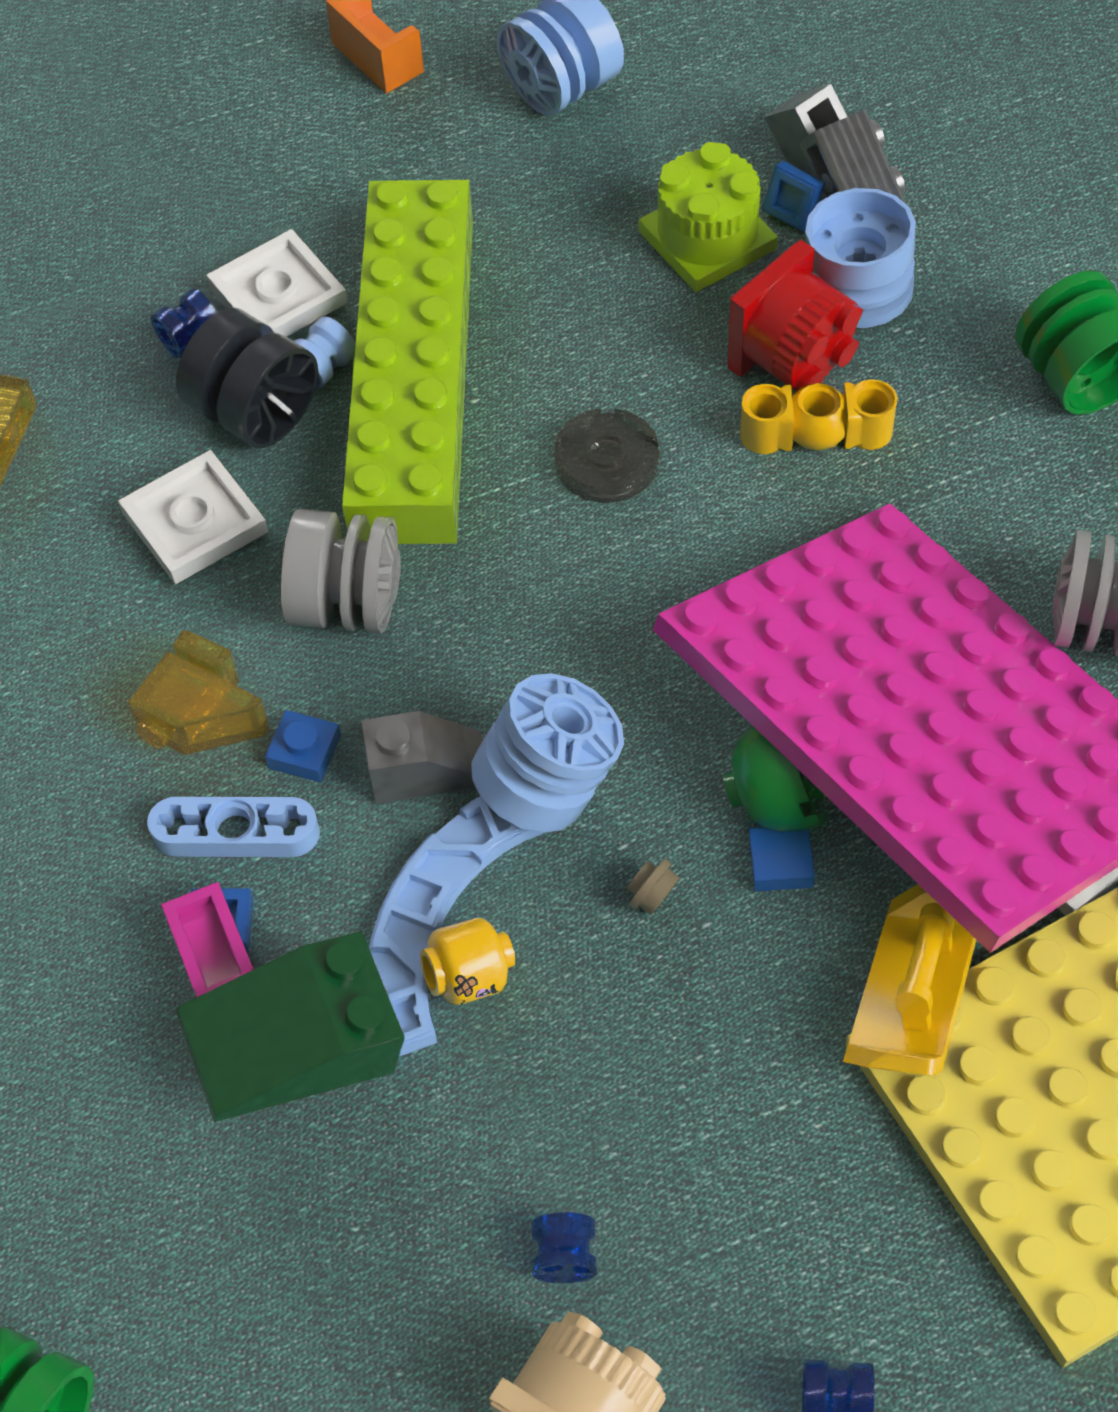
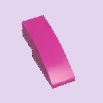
M218 882L161 904L196 997L254 970Z

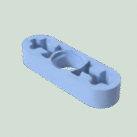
M169 797L158 802L151 809L147 819L148 829L156 848L163 854L175 857H298L311 851L317 844L320 836V829L313 807L307 801L297 797ZM206 817L205 824L208 832L207 836H202L199 829L204 828V824L202 822V818ZM228 817H245L250 821V825L243 835L236 838H226L218 833L220 824ZM183 818L186 825L179 827L178 834L169 835L166 828L173 827L175 819ZM260 818H266L268 825H264L266 832L264 837H262ZM299 819L301 826L296 827L294 835H284L283 829L288 827L289 820Z

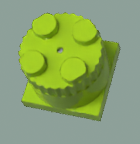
M707 142L701 149L685 152L684 155H679L675 160L663 165L660 181L658 182V209L638 219V231L695 293L778 248V236L759 217L760 179L757 171L753 170V165L747 163L745 158H740L738 154H732L729 146L723 143Z

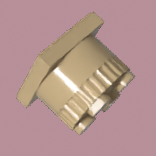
M568 1311L562 1322H551L515 1381L511 1383L502 1377L489 1399L492 1412H658L666 1399V1394L662 1391L661 1385L656 1381L661 1367L647 1354L632 1346H626L623 1353H621L617 1348L599 1339L602 1331L595 1323L581 1314Z

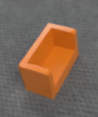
M325 0L332 44L386 94L424 72L420 32L413 25L395 33L373 13L371 0Z

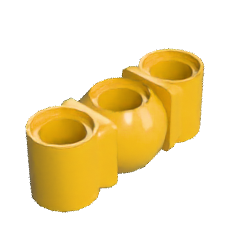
M874 379L864 380L856 385L844 382L843 393L830 385L821 383L801 387L793 395L791 385H784L782 387L773 384L755 385L748 389L742 398L740 438L742 444L748 450L757 454L775 453L780 449L792 451L793 441L803 448L820 451L835 447L842 439L844 440V449H851L855 446L865 450L880 449L887 445L892 438L897 395L888 383Z

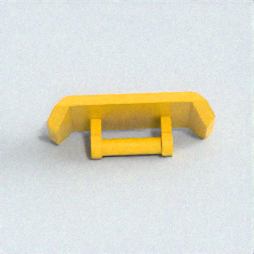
M919 884L891 899L843 1062L868 1068L922 1075H936L943 1069L976 939Z

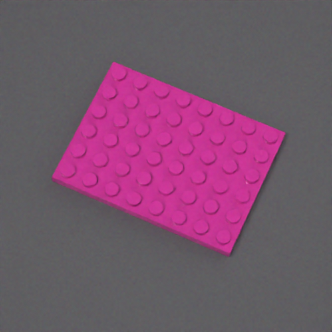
M891 503L658 614L653 631L990 953L1118 867V700L1110 691L1090 677L1066 653L1053 645L1030 625L1024 617L1016 613L993 593L985 583L978 580L949 555L943 547L934 542Z

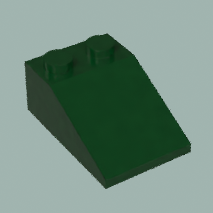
M362 931L303 945L178 1006L176 1011L214 1122L392 1074L395 1071L405 1038Z

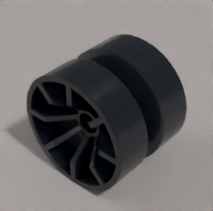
M227 308L207 319L188 342L178 365L176 389L183 403L211 421L220 422L225 430L250 446L261 449L279 442L298 424L305 414L316 389L318 363L312 352L280 333H274L271 327L244 310Z

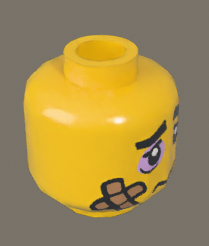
M473 918L434 930L429 936L427 948L422 949L420 952V963L425 982L432 995H441L452 1005H462L501 992L507 982L508 968L515 965V954L510 938L504 931L497 933L486 919Z

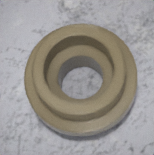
M666 858L658 867L648 860L627 886V889L635 895L628 904L635 911L638 907H641L649 915H652L679 881L680 877L669 869L672 863Z

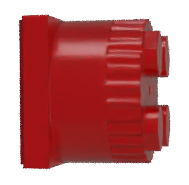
M801 239L798 242L796 241L730 298L727 368L739 377H742L757 364L786 385H791V388L795 391L811 384H822L824 377L829 374L835 365L844 367L850 362L859 346V342L853 338V335L856 332V326L863 312V309L854 300L813 274L815 248Z

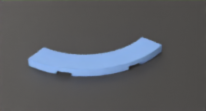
M481 796L460 809V814L449 821L436 834L431 833L425 838L395 878L377 916L369 949L405 1036L399 1056L437 1043L430 1017L428 987L420 963V952L422 949L427 948L429 936L434 930L441 928L446 915L457 897L488 864L522 842L543 834L519 828L499 817L482 800Z

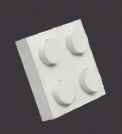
M292 229L206 275L209 288L226 308L242 309L271 327L274 333H280L286 337L348 303L346 289Z
M211 450L118 500L122 514L174 584L183 581L268 533L264 517Z

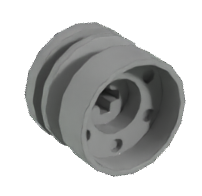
M310 509L295 510L286 535L282 560L281 605L286 623L295 626L325 628L331 620L336 604H338L342 625L346 631L358 629L363 617L364 627L368 633L382 634L385 632L390 620L392 605L397 598L401 570L397 525L394 517L379 516L375 518L370 531L367 516L356 514L351 520L346 537L342 538L340 520L336 512Z
M1076 529L1072 543L1061 559L1051 610L1055 628L1054 645L1069 648L1076 624L1084 625L1082 649L1083 651L1092 652L1097 644L1102 628L1113 630V654L1118 657V562L1115 561V536L1104 534L1098 558L1089 557L1092 532Z

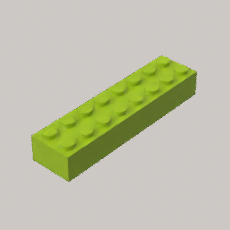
M469 180L369 181L342 508L347 530L353 516L356 514L367 516L370 531L375 518L379 516L394 517L397 525L398 544H457L473 235Z

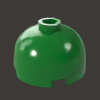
M751 726L739 737L732 751V772L723 775L725 790L731 805L734 808L743 805L750 819L768 830L791 832L824 825L827 819L826 812L815 814L812 797L824 799L823 792L755 727Z

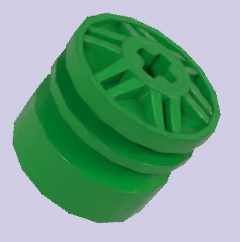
M1082 271L1063 278L1038 296L1018 321L1014 335L1017 348L1023 356L1030 359L1031 366L1035 371L1044 375L1046 385L1062 406L1075 415L1091 414L1118 401V292L1110 279L1101 272Z

